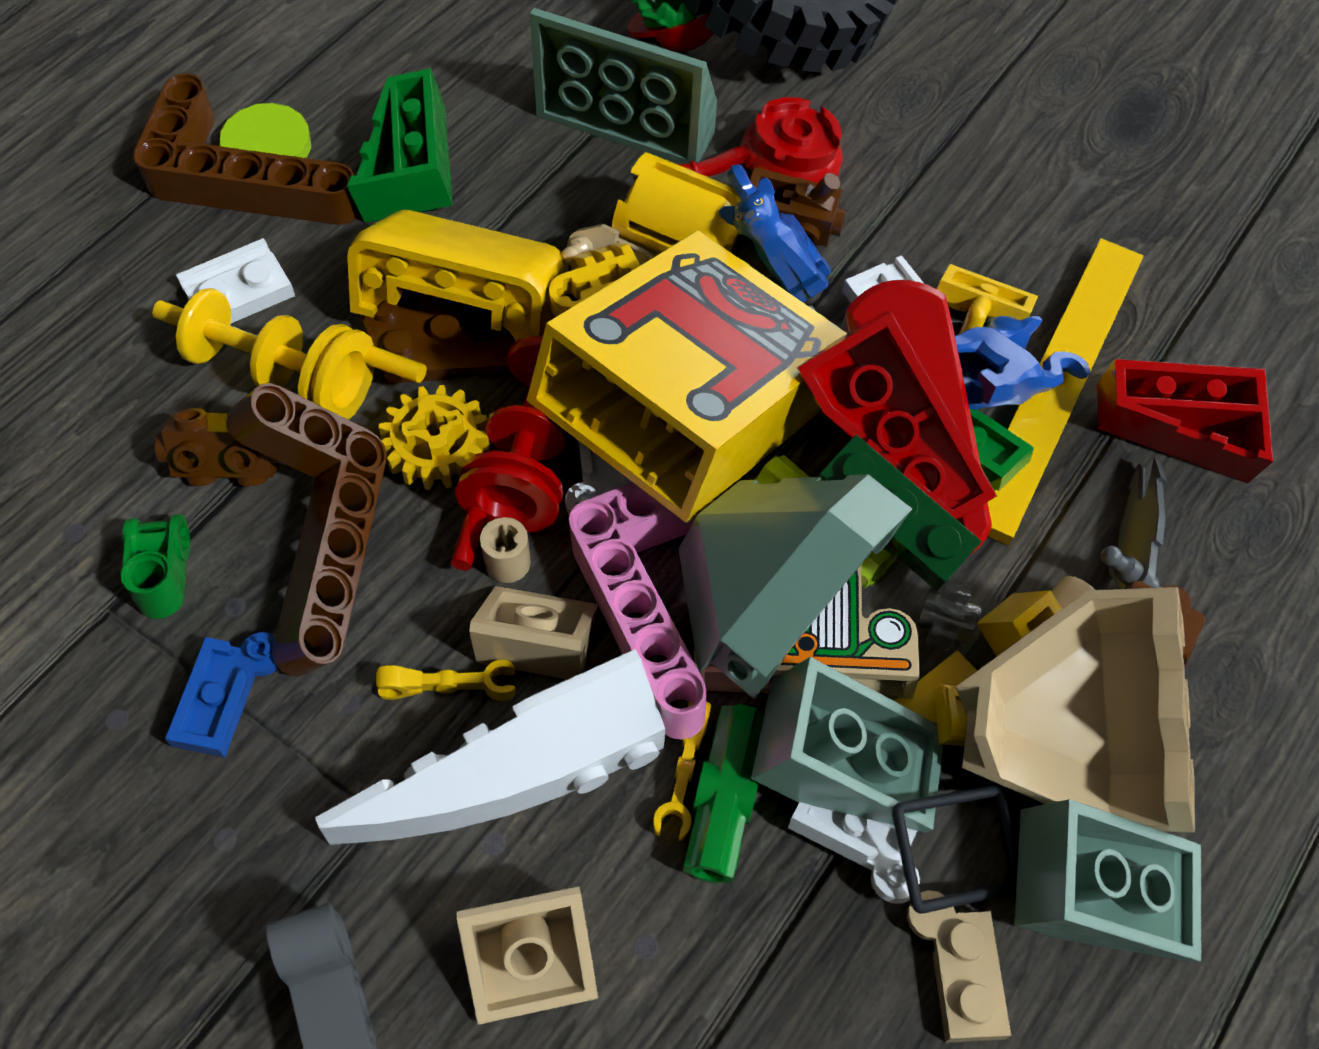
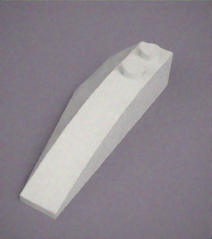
M636 649L521 701L513 706L517 717L494 730H489L487 725L482 723L464 733L463 736L466 742L460 746L459 750L446 756L436 755L431 752L411 763L412 766L404 773L405 780L397 785H394L391 780H381L315 817L319 829L330 845L395 840L449 831L505 817L559 798L574 790H577L579 794L587 793L603 785L609 778L608 774L627 765L629 769H637L647 765L656 759L659 755V750L664 748L665 727L641 658Z

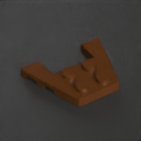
M403 289V294L397 305L389 304L387 300H383L374 318L358 314L366 334L372 338L375 347L426 365L427 372L423 381L449 380V374L477 373L479 378L497 377V371H509L506 356L511 344L515 342L512 334L508 333L475 344L455 301ZM382 370L387 384L413 382Z

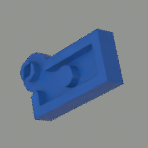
M265 632L253 634L244 640L240 648L231 646L228 641L205 637L165 738L171 747L223 758L226 757L255 677L266 676L279 669L272 655L275 635Z

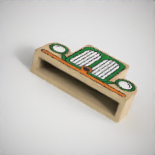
M860 565L790 649L761 693L769 694L772 679L808 657H812L889 699H913L919 680L918 632L916 625L907 614L891 608L879 609L870 614L868 618L862 616ZM694 649V663L698 669L696 653ZM712 663L700 673L704 680L706 691L745 692Z

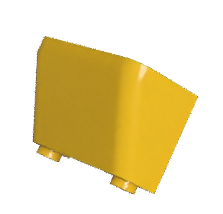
M400 210L360 231L348 249L350 312L374 318L383 300H387L389 304L397 305L403 294V289L492 310L491 329L501 331L503 326L512 334L515 342L520 338L530 336L543 337L548 319L554 317L550 307V284L556 276L568 272V265L562 259V252L546 243L420 212Z

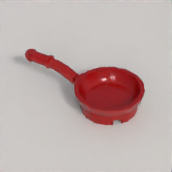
M782 97L771 100L763 106L761 114H757L755 121L745 130L740 147H734L700 162L691 160L688 163L677 165L706 177H711L729 170L732 165L742 163L752 173L754 167L818 183L827 173H832L836 176L839 174L843 162L840 146L842 131L838 120L823 106H821L820 112L815 109L809 108L810 100L798 97Z

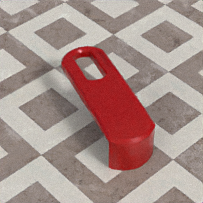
M891 280L865 290L847 308L842 330L849 333L882 312H892L980 465L946 295L927 284L911 280ZM988 502L957 519L982 541L970 556L983 544L990 532L992 522ZM889 541L888 545L898 553L896 547Z

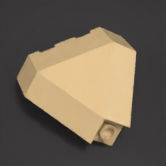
M1178 587L1086 591L956 686L967 716L962 768L1044 804L1071 799L1160 831L1195 832V788L1193 759H1190L1189 728L1191 724L1188 680L1185 679L1183 647H1185L1184 622Z

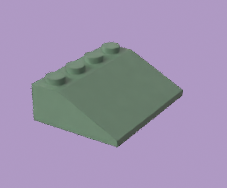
M537 8L532 9L530 12L537 117L680 164L688 163L691 160L695 162L700 161L715 133L717 99L705 61Z

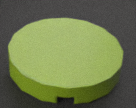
M276 103L255 104L239 110L226 121L220 132V146L301 158H307L311 150L310 131L303 116L289 106Z

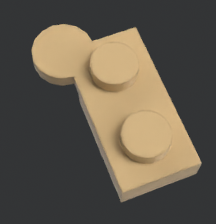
M936 891L921 892L922 901L945 896ZM910 903L907 908V920L910 928L917 936L925 940L934 941L935 951L933 952L945 1043L1005 1040L1010 1037L1011 1031L991 911L956 913L954 907L920 914L914 911Z

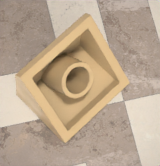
M495 586L470 623L469 632L476 663L489 665L496 660H507L515 665V670L563 679H570L584 673L598 604Z
M580 887L457 912V921L478 1025L598 999Z

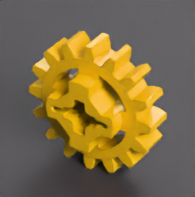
M439 385L436 394L429 395L425 387L422 386L418 389L419 397L412 400L406 394L400 396L401 409L395 407H388L386 409L388 422L379 423L381 441L386 449V458L392 474L402 471L406 484H412L419 477L422 478L424 488L427 490L431 489L434 480L441 479L443 485L446 488H450L452 486L451 476L456 474L460 476L465 460L477 453L490 450V440L485 429L488 419L486 415H481L480 405L477 400L466 404L463 390H458L450 397L446 394L445 385Z

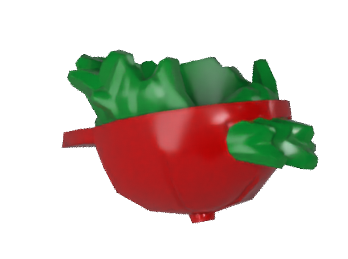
M682 0L631 1V3L638 7L639 13L628 24L629 37H654L663 49L674 52H686L703 46L714 35L711 30L704 26L709 13L694 16Z

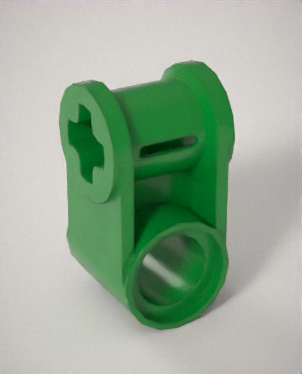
M183 514L172 515L171 519L167 521L141 523L138 518L126 519L123 526L124 552L120 574L121 582L144 616L151 619L169 617L179 610L185 598L186 565L190 554V534L186 518ZM154 583H158V584L155 585L154 587L148 588L149 586L153 585Z

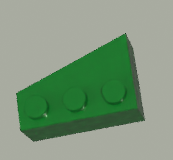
M431 68L387 77L372 117L374 129L369 142H363L360 150L362 162L357 175H351L347 185L365 223L382 220L400 210L423 212L453 206L446 110Z

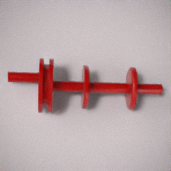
M555 317L549 318L547 322L554 319ZM530 336L520 338L511 344L507 353L506 361L509 371L518 381L528 386V391L523 406L511 405L501 407L491 413L485 426L487 436L502 451L477 453L465 460L461 470L455 495L458 504L466 513L451 560V565L458 570L468 571L471 569L484 524L487 525V523L496 518L507 517L522 523L527 532H535L553 525L558 516L559 504L563 497L561 481L552 470L538 461L552 459L561 454L566 444L565 431L527 401L543 337Z

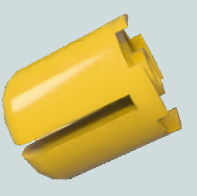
M648 152L639 157L630 173L637 175L638 178L632 184L625 202L618 199L614 212L612 228L620 231L618 238L657 256L699 230L731 252L739 232L733 225L728 224L721 217L719 210L724 206H735L742 200L736 190L731 186Z

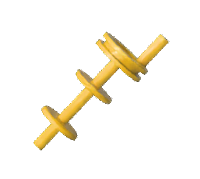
M214 288L200 290L191 297L184 308L161 300L156 302L152 311L155 319L177 327L176 344L182 359L192 364L206 363L217 355L224 344L251 354L250 376L255 386L258 387L261 384L272 383L282 387L287 383L294 371L300 372L298 382L299 396L348 420L355 415L363 403L372 382L374 368L416 383H421L427 372L425 364L375 347L372 338L365 332L358 329L353 330L344 324L331 325L320 333L307 354L301 352L303 346L302 328L299 321L292 316H275L265 324L258 336L230 326L232 320L231 305L226 295Z

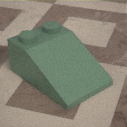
M808 657L771 680L751 779L800 803L894 825L892 809L895 804L938 794L943 745H940L938 742L936 723L820 661ZM936 808L905 813L906 827L924 833L933 830Z
M1071 799L1021 809L1014 926L1061 940L1187 962H1201V844Z

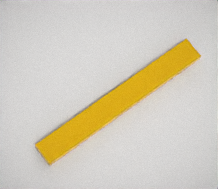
M1100 239L1040 362L1042 369L1043 362L1055 352L1065 351L1082 357L1088 363L1091 371L1144 255ZM1063 372V383L1050 391L1038 393L1019 405L1008 430L1032 445L1034 450L1031 461L1002 489L995 491L997 497L988 501L992 522L988 537L1008 546L1010 545L1087 378L1079 379L1067 372Z

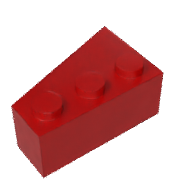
M1115 359L1096 384L1098 429L1247 484L1273 463L1265 369Z

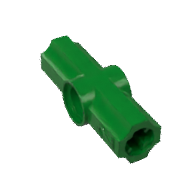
M742 704L722 706L720 715L718 714L709 761H704L693 811L697 813L683 872L694 876L697 880L713 884H732L733 876L736 873L744 826L750 823L758 788V782L752 780L751 776L764 715L751 706Z

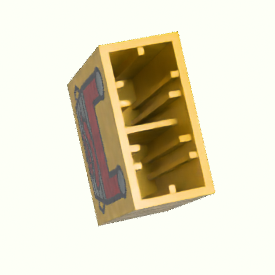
M698 230L547 322L527 401L687 523L822 410L797 367L847 333Z

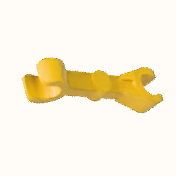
M496 660L490 663L484 672L457 673L453 670H441L436 673L424 674L419 670L387 665L381 666L377 670L376 686L379 697L386 700L402 699L421 694L427 690L453 693L457 690L485 689V692L491 699L507 701L514 697L515 686H497L492 680L498 675H515V665L507 660Z
M689 701L688 707L693 705V703ZM707 701L705 722L702 729L693 737L683 739L682 747H684L682 757L679 756L674 778L677 780L672 800L661 805L655 812L653 826L657 836L660 835L663 818L668 815H676L683 822L679 841L685 840L690 832L691 815L683 805L688 782H691L696 762L694 760L695 751L700 748L709 721L711 704Z

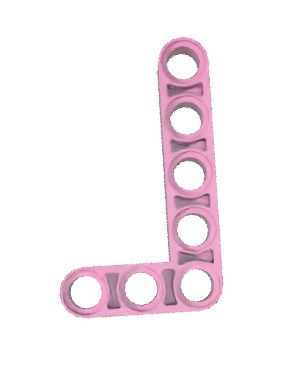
M631 483L587 499L572 509L569 516L572 550L622 654L636 649L640 656L665 727V735L683 740L698 734L704 725L706 687L637 553L686 535L696 516L685 523L635 483ZM598 532L599 534L591 535L589 533ZM610 572H621L620 575H607ZM636 612L644 614V616L639 618L627 617L628 614ZM655 655H661L669 658L666 661L659 663L647 660L649 657ZM679 699L693 703V705L684 709L673 708L668 704Z

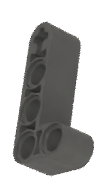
M326 903L267 924L266 934L271 957L279 977L289 986L303 1049H378L349 936L343 920L331 903Z

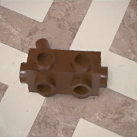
M754 167L750 178L751 183L757 189L760 180L767 177L773 185L775 191L774 199L779 213L794 215L815 246L827 247L831 235L840 237L847 210L839 208L843 189L839 188L840 180L835 174L827 173L816 183Z
M198 408L179 411L172 415L162 431L157 434L155 440L157 460L168 463L171 477H186L188 484L193 486L209 485L215 482L218 477L237 478L238 484L242 486H257L266 482L268 478H273L281 462L235 440L227 426L228 413H206Z

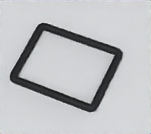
M984 786L895 804L892 809V818L910 903L915 912L925 914L1016 892L1018 848L1006 795L1000 786ZM994 797L1013 881L922 901L904 814Z

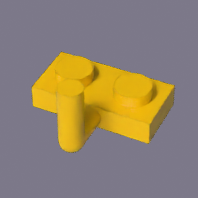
M952 264L948 266L937 290L946 295L949 307L967 312L959 335L968 329L983 327L987 316L989 318L1011 316L1020 321L1028 318L1038 298L1037 295Z

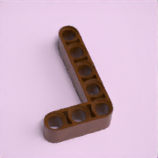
M185 73L171 77L164 84L133 154L147 191L153 198L334 225L350 223L359 216L360 212L347 188L351 175H354L347 165L338 162L205 144L214 124L215 116L202 80L196 75Z
M266 383L256 387L231 407L227 414V426L234 439L241 444L315 478L272 649L275 664L279 669L289 676L300 677L334 662L343 650L386 464V449L379 436L372 431L279 385ZM316 591L322 596L324 604L318 598ZM304 639L310 644L312 654L306 649Z

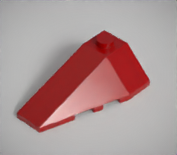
M892 312L880 313L840 337L797 367L826 416L852 438L858 435L955 519L961 518L997 497Z

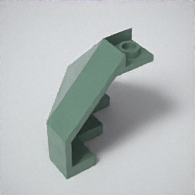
M868 474L848 475L844 480L821 481V477L783 478L779 483L758 484L757 480L737 482L696 516L678 549L699 673L712 663L755 699L790 649L869 554L873 551L877 555L888 544L912 508Z

